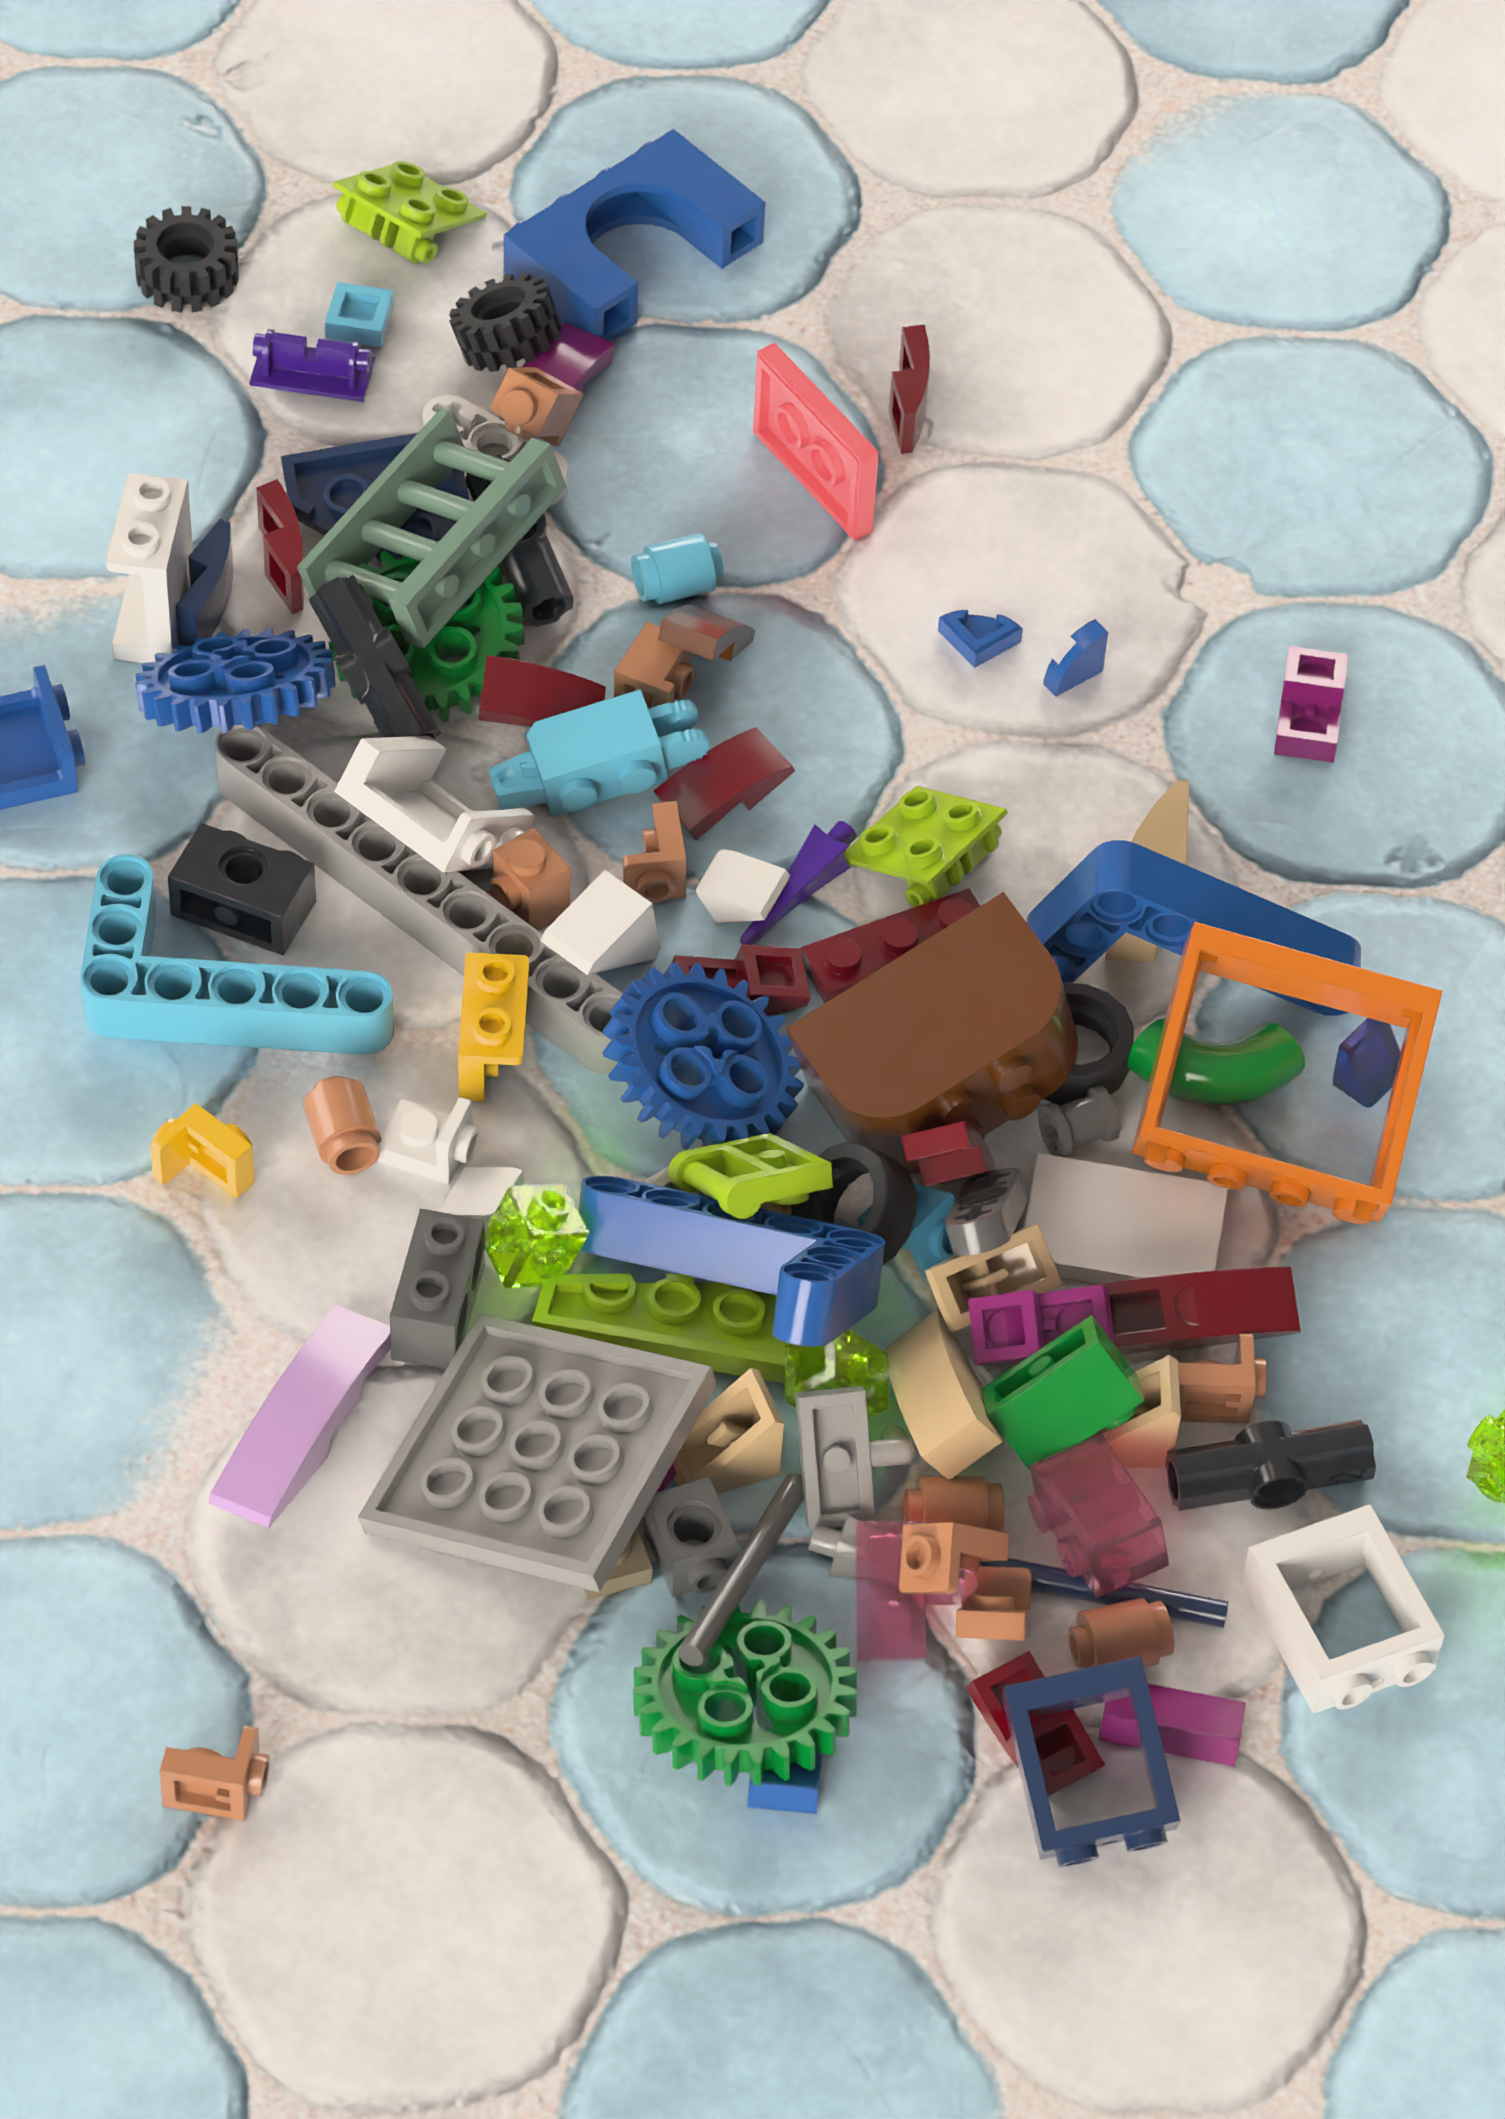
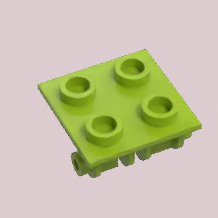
M396 161L388 166L371 171H362L357 175L340 179L333 183L334 188L343 192L336 204V210L341 213L342 221L368 234L374 240L380 239L382 245L387 248L393 247V251L414 264L421 261L428 264L434 259L438 251V245L433 242L435 234L484 219L487 216V212L468 202L469 198L466 194L457 189L437 184L425 176L422 168L405 161Z
M916 785L911 791L905 793L899 802L881 819L860 835V838L845 851V859L847 864L905 879L909 887L905 891V897L913 907L942 898L951 890L950 885H958L964 879V875L970 874L981 860L999 846L998 838L1002 835V830L998 822L1008 812L1006 808Z

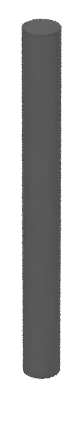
M790 1473L785 1477L679 1647L678 1655L686 1664L700 1666L704 1662L804 1500L802 1475Z

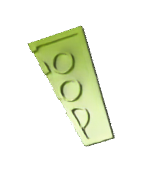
M666 1273V1278L656 1283H636L631 1274H545L532 1319V1326L711 1366L715 1372L742 1376L750 1368L760 1371L763 1380L790 1385L792 1384L801 1346L783 1342L772 1333L777 1295L720 1282H694L693 1276L680 1273Z

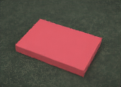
M775 342L758 350L753 433L851 538L856 541L872 533L879 452Z

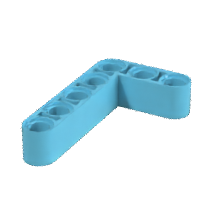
M130 854L114 856L107 859L100 866L96 876L80 974L85 1022L91 1031L109 1038L357 1055L375 1054L384 1050L391 1043L394 1036L393 991L388 980L380 974L360 970L151 956L157 918L153 869L141 857Z

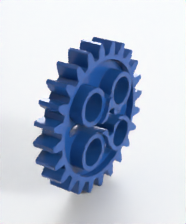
M268 628L258 635H251L249 629H243L237 636L230 637L224 632H219L215 637L206 639L196 637L192 646L173 645V654H155V662L143 663V672L135 674L140 712L144 711L146 720L156 719L157 726L159 727L174 723L175 731H182L191 726H196L197 733H204L212 727H220L222 733H228L235 725H243L246 729L251 730L257 724L266 722L277 724L279 723L278 716L280 715L297 717L301 715L300 707L316 708L318 706L317 698H328L330 696L329 688L336 687L332 650L326 649L325 641L313 642V635L311 634L296 638L294 630L274 635L273 628Z
M676 962L671 963L663 975L656 968H651L642 981L637 978L634 979L609 1012L612 1019L603 1029V1034L611 1039L602 1052L603 1057L618 1062L608 1077L613 1081L627 1082L629 1087L620 1099L623 1103L639 1101L643 1105L637 1118L640 1123L655 1117L660 1121L658 1137L664 1139L672 1130L680 1133L681 1145L684 1150H688L696 1139H701L703 1147L768 1133L776 1135L786 1123L788 1117L797 1108L798 1103L794 1098L804 1087V1083L795 1077L801 1069L798 1059L788 1055L793 1049L789 1036L779 1035L777 1031L786 1018L784 1015L768 1017L763 1012L769 1001L766 995L754 1001L746 997L748 991V982L746 980H742L735 988L727 985L724 969L720 968L712 979H707L701 964L696 962L686 975Z

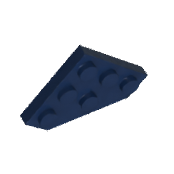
M417 433L280 456L286 492L298 521L325 536ZM453 468L435 488L469 500L463 471ZM417 508L399 529L439 542L457 521ZM381 548L370 562L382 567L380 552L383 550L387 551L395 560L402 559L403 555Z

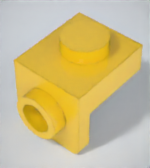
M196 1103L178 1119L172 1118L166 1121L154 1135L151 1143L153 1177L163 1185L172 1180L189 1164L196 1167L236 1198L255 1183L253 1145L250 1139L239 1127L232 1123L223 1124Z

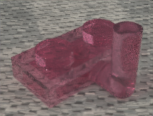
M856 1521V1661H925L926 1605H963L970 1600L977 1588V1578L974 1573L961 1569L959 1570L958 1589L955 1593L908 1594L902 1593L899 1590L903 1524H925V1521Z

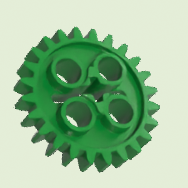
M383 550L380 552L381 568L376 570L366 563H361L359 566L362 569L403 582L421 562L406 556L395 560L387 551ZM498 566L466 600L464 604L469 606L458 610L425 648L405 642L391 608H388L390 604L368 597L383 628H389L415 675L411 679L428 710H437L443 723L449 721L450 707L458 705L467 715L472 714L471 698L475 695L481 698L487 655L520 660L518 646L525 644L524 628L521 625L523 623L521 603H515L513 584H502L501 570ZM330 641L328 642L329 649L332 650L333 661H336L335 656L338 653ZM450 656L465 657V659L454 663L443 661ZM336 662L339 680L347 681L338 663ZM350 687L352 697L357 699Z
M758 1600L751 1613H742L738 1605L700 1666H690L683 1662L678 1655L679 1647L695 1623L683 1615L677 1616V1634L659 1629L656 1632V1648H642V1666L634 1667L633 1712L634 1716H639V1733L641 1736H652L653 1752L656 1755L672 1751V1767L679 1770L691 1762L697 1763L698 1780L703 1781L716 1769L724 1771L726 1786H732L739 1773H749L754 1785L761 1786L764 1771L773 1769L778 1777L783 1781L790 1780L789 1764L796 1762L803 1768L811 1771L815 1769V1751L832 1756L836 1753V1737H848L850 1734V1717H855L857 1714V1670L850 1667V1650L848 1648H836V1632L834 1630L816 1634V1617L813 1615L802 1619L798 1623L792 1622V1606H784L773 1616L766 1614L764 1600ZM733 1661L737 1666V1677H734ZM753 1706H757V1723L753 1717Z

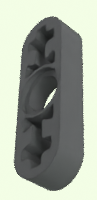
M1018 1168L997 1169L993 1172L972 1177L963 1184L945 1219V1226L954 1255L969 1256L996 1249L1010 1241L1028 1203L1023 1180Z

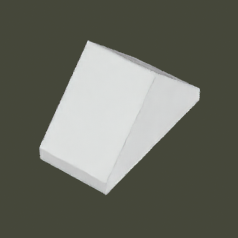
M606 870L545 930L541 938V942L587 975L656 959L661 949L652 903Z

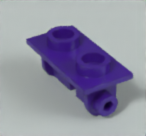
M268 329L266 334L256 333L254 336L252 355L257 358L249 384L250 386L364 402L376 359L375 356H371L370 349L361 348L360 342L346 343L318 338L316 348L307 347V337L278 333L273 329Z

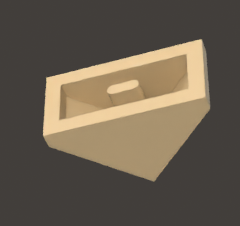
M1038 1223L1015 1231L1009 1242L996 1249L969 1256L953 1255L925 1270L949 1333L971 1325L968 1299L1027 1290L1044 1293L1063 1285Z
M1168 1355L1135 1371L1144 1402L1139 1404L1132 1417L1119 1427L1111 1430L1103 1428L1083 1441L1078 1452L1069 1461L1076 1466L1166 1468L1167 1451L1175 1450L1181 1419L1178 1360Z
M750 1368L702 1410L673 1461L677 1473L673 1478L676 1486L710 1477L718 1495L780 1475L784 1423L759 1370Z

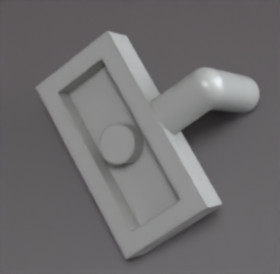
M862 1386L796 1392L804 1510L807 1528L814 1530L816 1524L828 1528L844 1527L847 1514L863 1524L876 1523L871 1468L908 1464L913 1460L916 1453L913 1442L904 1429L898 1425L885 1427L881 1432L880 1440L869 1441L866 1393Z

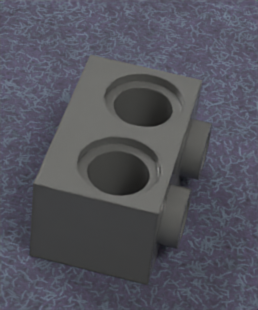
M420 1208L390 1312L391 1360L446 1370L465 1338L484 1270L485 1220Z

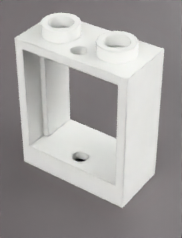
M1370 1504L1248 1547L1241 1583L1313 1714L1335 1706L1338 1709L1354 1707L1366 1700L1371 1693L1395 1684L1400 1687L1412 1686L1424 1680L1436 1669L1444 1633ZM1365 1564L1402 1629L1403 1634L1329 1660L1291 1590Z

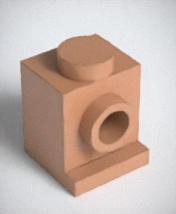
M508 367L489 410L503 417L506 421L504 428L514 435L526 440L539 437L554 446H560L584 393L536 367Z
M646 622L614 671V697L641 689L648 709L669 702L674 703L675 699H684L691 688L695 675V667L689 664V660L694 653L658 640L660 627Z
M532 828L493 850V878L490 880L491 890L486 893L537 931H540L551 925L570 906V867L535 828Z

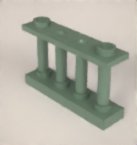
M440 408L297 566L310 598L318 591L319 587L337 577L343 578L354 574L368 597L390 604L405 642L425 648L567 487L551 444L531 438L521 451L508 462L464 447L451 411ZM453 468L492 481L488 488L474 502L435 489ZM417 508L457 521L439 542L399 529ZM381 548L421 562L403 582L373 573L359 566L361 563L368 564Z

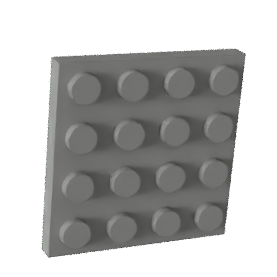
M479 1313L358 1515L360 1524L365 1534L600 1592L717 1385L712 1367Z

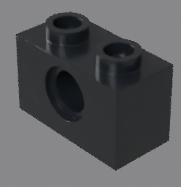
M200 823L168 875L170 914L284 956L316 903L315 865L294 852L287 850L279 851L248 840L235 831H223Z

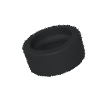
M1064 982L1063 986L1074 1025H1080L1097 1032L1108 1042L1110 1046L1109 1053L1098 1061L1083 1065L1075 1064L1066 1081L1056 1091L1044 1098V1100L1057 1105L1085 1097L1089 1088L1098 1085L1106 1088L1109 1095H1111L1121 1087L1130 1070L1128 1068V1059L1133 1045V1022L1125 1006L1109 992L1089 984Z
M852 1142L828 1147L818 1156L831 1162L833 1188L809 1193L807 1201L791 1205V1215L834 1224V1214L842 1194L849 1184L861 1175L869 1173L873 1181V1202L868 1218L859 1230L876 1234L886 1241L883 1258L884 1265L893 1259L910 1236L917 1214V1190L911 1175L895 1158L871 1147Z

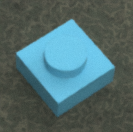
M337 282L325 320V339L349 343L356 341L362 345L382 348L394 309V290Z

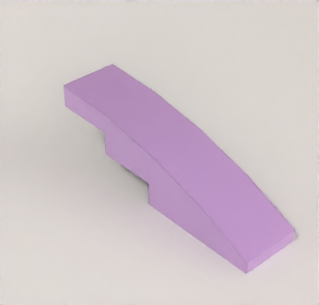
M335 1304L305 1341L272 1388L212 1488L208 1504L270 1528L327 1459L331 1436L359 1404L363 1381L391 1349L390 1326Z

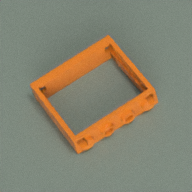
M1194 922L1184 943L1131 1153L1145 1157V1162L1149 1166L1162 1171L1180 1172L1183 1168L1207 1174V1179L1211 1183L1223 1188L1239 1190L1247 1185L1268 1191L1274 1201L1284 1205L1304 1207L1311 1203L1333 1209L1332 1214L1336 1218L1349 1223L1368 1224L1370 1220L1380 1222L1392 1204L1442 990ZM1199 971L1406 1028L1369 1185L1160 1128Z

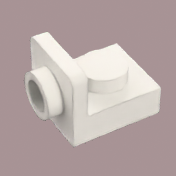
M459 1097L451 1114L401 1098L381 1137V1143H378L380 1154L377 1162L449 1185L459 1163L468 1164L478 1144L480 1128L473 1125L472 1101Z

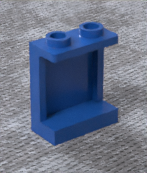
M45 665L33 667L34 687L32 689L0 696V810L78 792L76 767L85 765L81 738L77 729L70 731L66 729L64 721L70 720L66 693L62 684L52 686Z

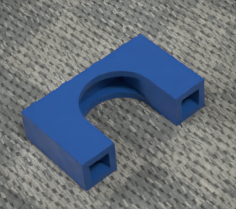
M672 129L653 142L645 143L637 152L613 167L603 169L595 178L571 193L558 197L553 204L534 216L516 223L504 234V275L514 274L515 280L522 273L530 274L531 278H534L536 275L541 277L543 282L547 284L562 324H571L610 341L637 324L638 282L594 246L593 242L604 233L621 226L633 224L659 226L680 235L723 269L763 243L765 201L675 129Z

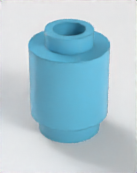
M701 533L647 545L644 547L643 553L632 555L631 557L633 581L637 593L643 602L655 599L658 604H663L714 591L716 588V578L722 577L724 572L723 561L717 544L715 542L707 543Z

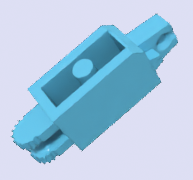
M640 689L534 722L526 734L530 750L488 770L493 791L501 810L547 803L552 818L568 812L582 811L594 804L629 793H640L652 786L661 784L668 779L666 770L688 764L690 761H696L698 758L702 759L703 755H707V751L710 750V742L705 731H701L700 728L691 729L693 726H696V722L699 721L698 717H700L694 702L691 703L690 700L684 701L682 699L681 701L676 700L674 703L669 702L648 709Z

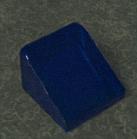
M1367 1018L1338 1048L1332 1085L1367 1108L1374 1106L1393 1085L1400 1049L1390 1024Z

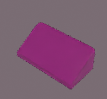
M1148 1684L1164 1753L1235 1766L1246 1702ZM1129 1697L1105 1702L1099 1740L1141 1748Z

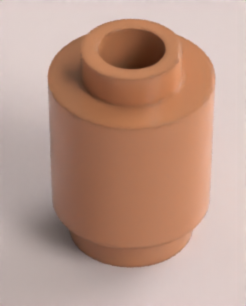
M331 1076L319 1081L303 1101V1108L319 1157L323 1162L329 1164L331 1170L337 1174L351 1175L368 1169L379 1158L378 1143H381L382 1138L364 1085L358 1080L342 1076Z
M919 1476L916 1488L906 1489L904 1493V1524L954 1522L1003 1532L1004 1494L1002 1485L1000 1483H987L984 1476H955L950 1480L944 1476Z
M1138 1598L1079 1611L1076 1626L1068 1629L1069 1649L1077 1668H1089L1141 1656L1143 1667L1146 1668L1158 1665L1160 1657L1172 1655L1174 1652V1634L1171 1620L1165 1605L1161 1601L1148 1603L1144 1598Z

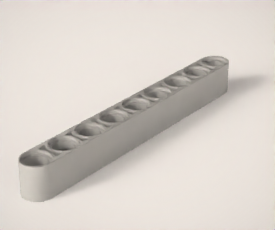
M235 725L228 733L220 731L217 734L215 740L217 784L219 791L226 799L309 861L313 862L317 867L463 976L466 953L526 955L529 958L526 1023L589 1070L598 1074L609 1075L618 1062L603 1057L602 1052L611 1041V1039L603 1034V1029L612 1019V1016L609 1014L610 1010L623 993L596 973L585 974L541 942L543 934L457 871L442 872L334 792L338 785L336 781L264 728L256 725L254 729L248 730L243 725Z

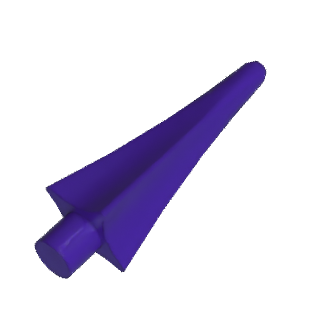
M838 821L827 834L814 824L788 869L790 874L788 882L766 919L753 921L741 936V945H754L789 912L849 869L844 853L857 837L856 832L849 824Z

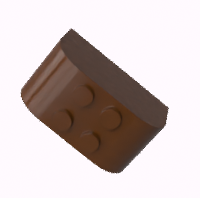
M1004 892L786 1027L808 1087L847 1142L865 1145L895 1158L910 1174L919 1173L920 1169L918 1161H906L901 1136L966 1121L972 1124L982 1138L985 1139L988 1133L1009 1120L1017 1121L1031 1114L1038 1107L1042 1099L1052 1094L1066 1081L1074 1068L1078 1055V1035L1057 964Z

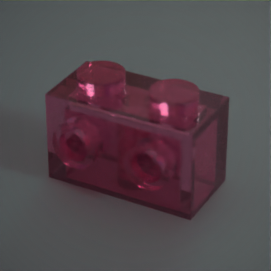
M1099 1434L1029 1465L1035 1493L1027 1496V1503L1037 1527L1043 1534L1052 1530L1058 1539L1056 1540V1547L1066 1571L1072 1578L1081 1575L1096 1598L1169 1566L1162 1521L1103 1434Z

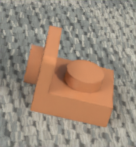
M677 801L652 803V829H642V854H632L623 857V883L651 903H659L668 899L686 898V854Z
M1239 1334L1234 1364H1220L1212 1360L1178 1363L1180 1422L1249 1423L1254 1398L1265 1397L1267 1380L1266 1359L1254 1357L1253 1334Z
M954 1522L903 1524L899 1590L902 1593L908 1594L955 1593L958 1589L959 1573H979V1564L983 1561H1008L1010 1533Z
M979 1566V1573H963L962 1607L956 1610L955 1638L1025 1641L1029 1638L1032 1595L1031 1570L1021 1567Z
M244 1725L235 1759L223 1757L219 1753L207 1748L196 1747L182 1750L166 1747L160 1767L163 1807L245 1821L251 1795L263 1796L269 1774L270 1755L260 1753L259 1728Z

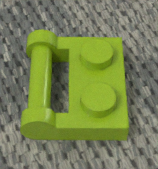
M772 1133L682 1151L671 1160L668 1170L669 1178L675 1186L689 1193L700 1191L719 1201V1205L724 1212L738 1219L752 1217L759 1210L761 1203L770 1201L780 1205L799 1204L807 1201L811 1192L833 1188L831 1162Z

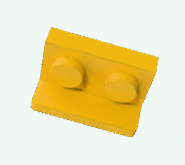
M466 953L458 1050L459 1097L471 1101L485 1102L486 1076L498 1077L499 1064L520 1065L523 1062L529 979V958L526 955Z

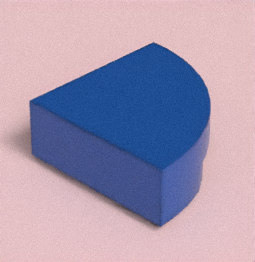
M957 610L940 616L938 621V632L974 668L1022 641L1023 628L1012 619L997 614L996 618L982 615H968V610Z
M1096 619L1089 621L1070 636L1076 644L1067 652L1059 664L1054 659L1049 663L1043 684L1055 697L1103 672L1108 631Z

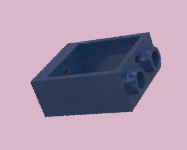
M1141 1656L1004 1686L1002 1700L1040 1860L1056 1857L1058 1867H1068L1098 1859L1097 1847L1125 1841L1127 1852H1134L1168 1843L1166 1832L1176 1830L1181 1820ZM1129 1697L1155 1808L1056 1830L1030 1719Z

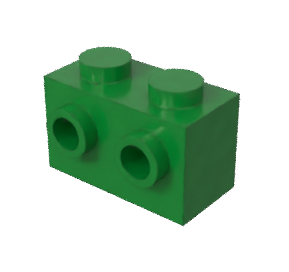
M1092 1315L982 1388L988 1418L1032 1475L1047 1465L1058 1466L1065 1463L1078 1452L1083 1441L1103 1428L1111 1430L1119 1427L1129 1420L1135 1413L1137 1406L1144 1402L1136 1372Z

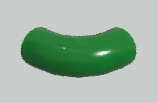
M1165 1018L1151 1023L1134 1041L1129 1054L1128 1068L1148 1083ZM1273 1022L1260 1024L1252 1032L1236 1041L1221 1043L1196 1039L1184 1032L1168 1094L1176 1099L1212 1106L1255 1101L1283 1087L1299 1076L1305 1068V1058L1295 1038L1286 1029Z

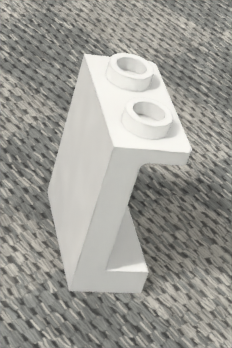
M135 473L129 474L126 478L106 557L108 571L129 574L112 642L113 660L139 663L155 662V654H173L172 646L178 645L175 605L190 589L188 556L193 551L188 479Z
M430 736L361 738L334 792L442 872L492 869L493 850L529 831L535 815L526 808L473 812L431 781L446 748Z

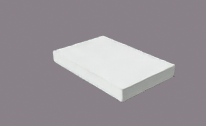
M1037 1153L1024 1228L1039 1224L1059 1276L1062 1278L1100 1284L1162 1275L1216 1270L1228 1189L1217 1186L1210 1181Z

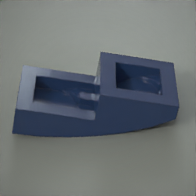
M221 518L188 556L190 589L175 605L178 645L192 646L196 637L204 639L212 637L227 607L233 581L231 523Z

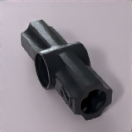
M500 454L493 456V457H496V458H499V459H502V460H505V461H508V462L511 461V460H507V459L502 458V456H501ZM466 473L467 488L474 502L488 488L492 481ZM544 513L497 565L501 570V574L506 577L508 584L512 583L514 586L515 599L517 603H521L524 621L534 622L538 626L559 621L560 617L573 609L574 605L573 594L546 535L547 523Z
M354 574L343 578L337 577L319 587L318 591L308 601L338 653L335 656V660L359 703L361 705L366 704L382 738L430 736L435 739L442 734L411 679L415 675L389 628H383L375 614L376 611Z
M1361 1419L1293 1431L1285 1422L1277 1420L1263 1421L1243 1429L1231 1441L1167 1451L1165 1461L1168 1489L1173 1506L1176 1505L1179 1511L1249 1499L1256 1508L1265 1510L1278 1509L1298 1501L1310 1489L1374 1479L1376 1470L1373 1439L1368 1424L1364 1425Z

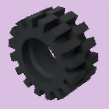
M181 206V215H174L172 208L162 210L161 221L152 215L146 219V228L140 226L136 232L137 240H134V259L137 285L141 286V293L146 299L154 296V305L163 308L168 301L171 302L172 311L182 313L183 304H191L192 312L202 311L201 302L207 301L209 306L213 308L220 304L219 294L228 298L233 293L232 285L237 286L239 280L238 245L235 230L232 225L226 227V219L219 214L211 220V210L201 208L198 215H192L191 206ZM181 255H195L204 258L198 262L188 264L170 261V259Z
M522 273L517 280H515L514 274L504 275L503 281L496 283L493 278L485 282L487 287L482 290L477 287L472 288L468 291L470 298L460 297L455 303L457 308L451 309L449 314L451 318L449 322L465 362L469 367L473 365L474 369L482 371L487 367L489 372H498L503 364H506L507 369L508 367H517V361L525 359L526 363L536 359L534 352L545 353L551 348L549 342H557L560 337L559 331L562 330V322L546 282H543V279L537 275L531 278V275L528 273Z

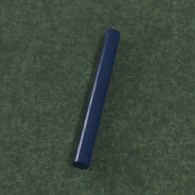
M1008 1558V1561H983L979 1564V1566L1029 1568L1032 1572V1590L1105 1605L1144 1598L1148 1603L1161 1601L1165 1605L1170 1618L1224 1628L1229 1604V1601L1013 1558Z

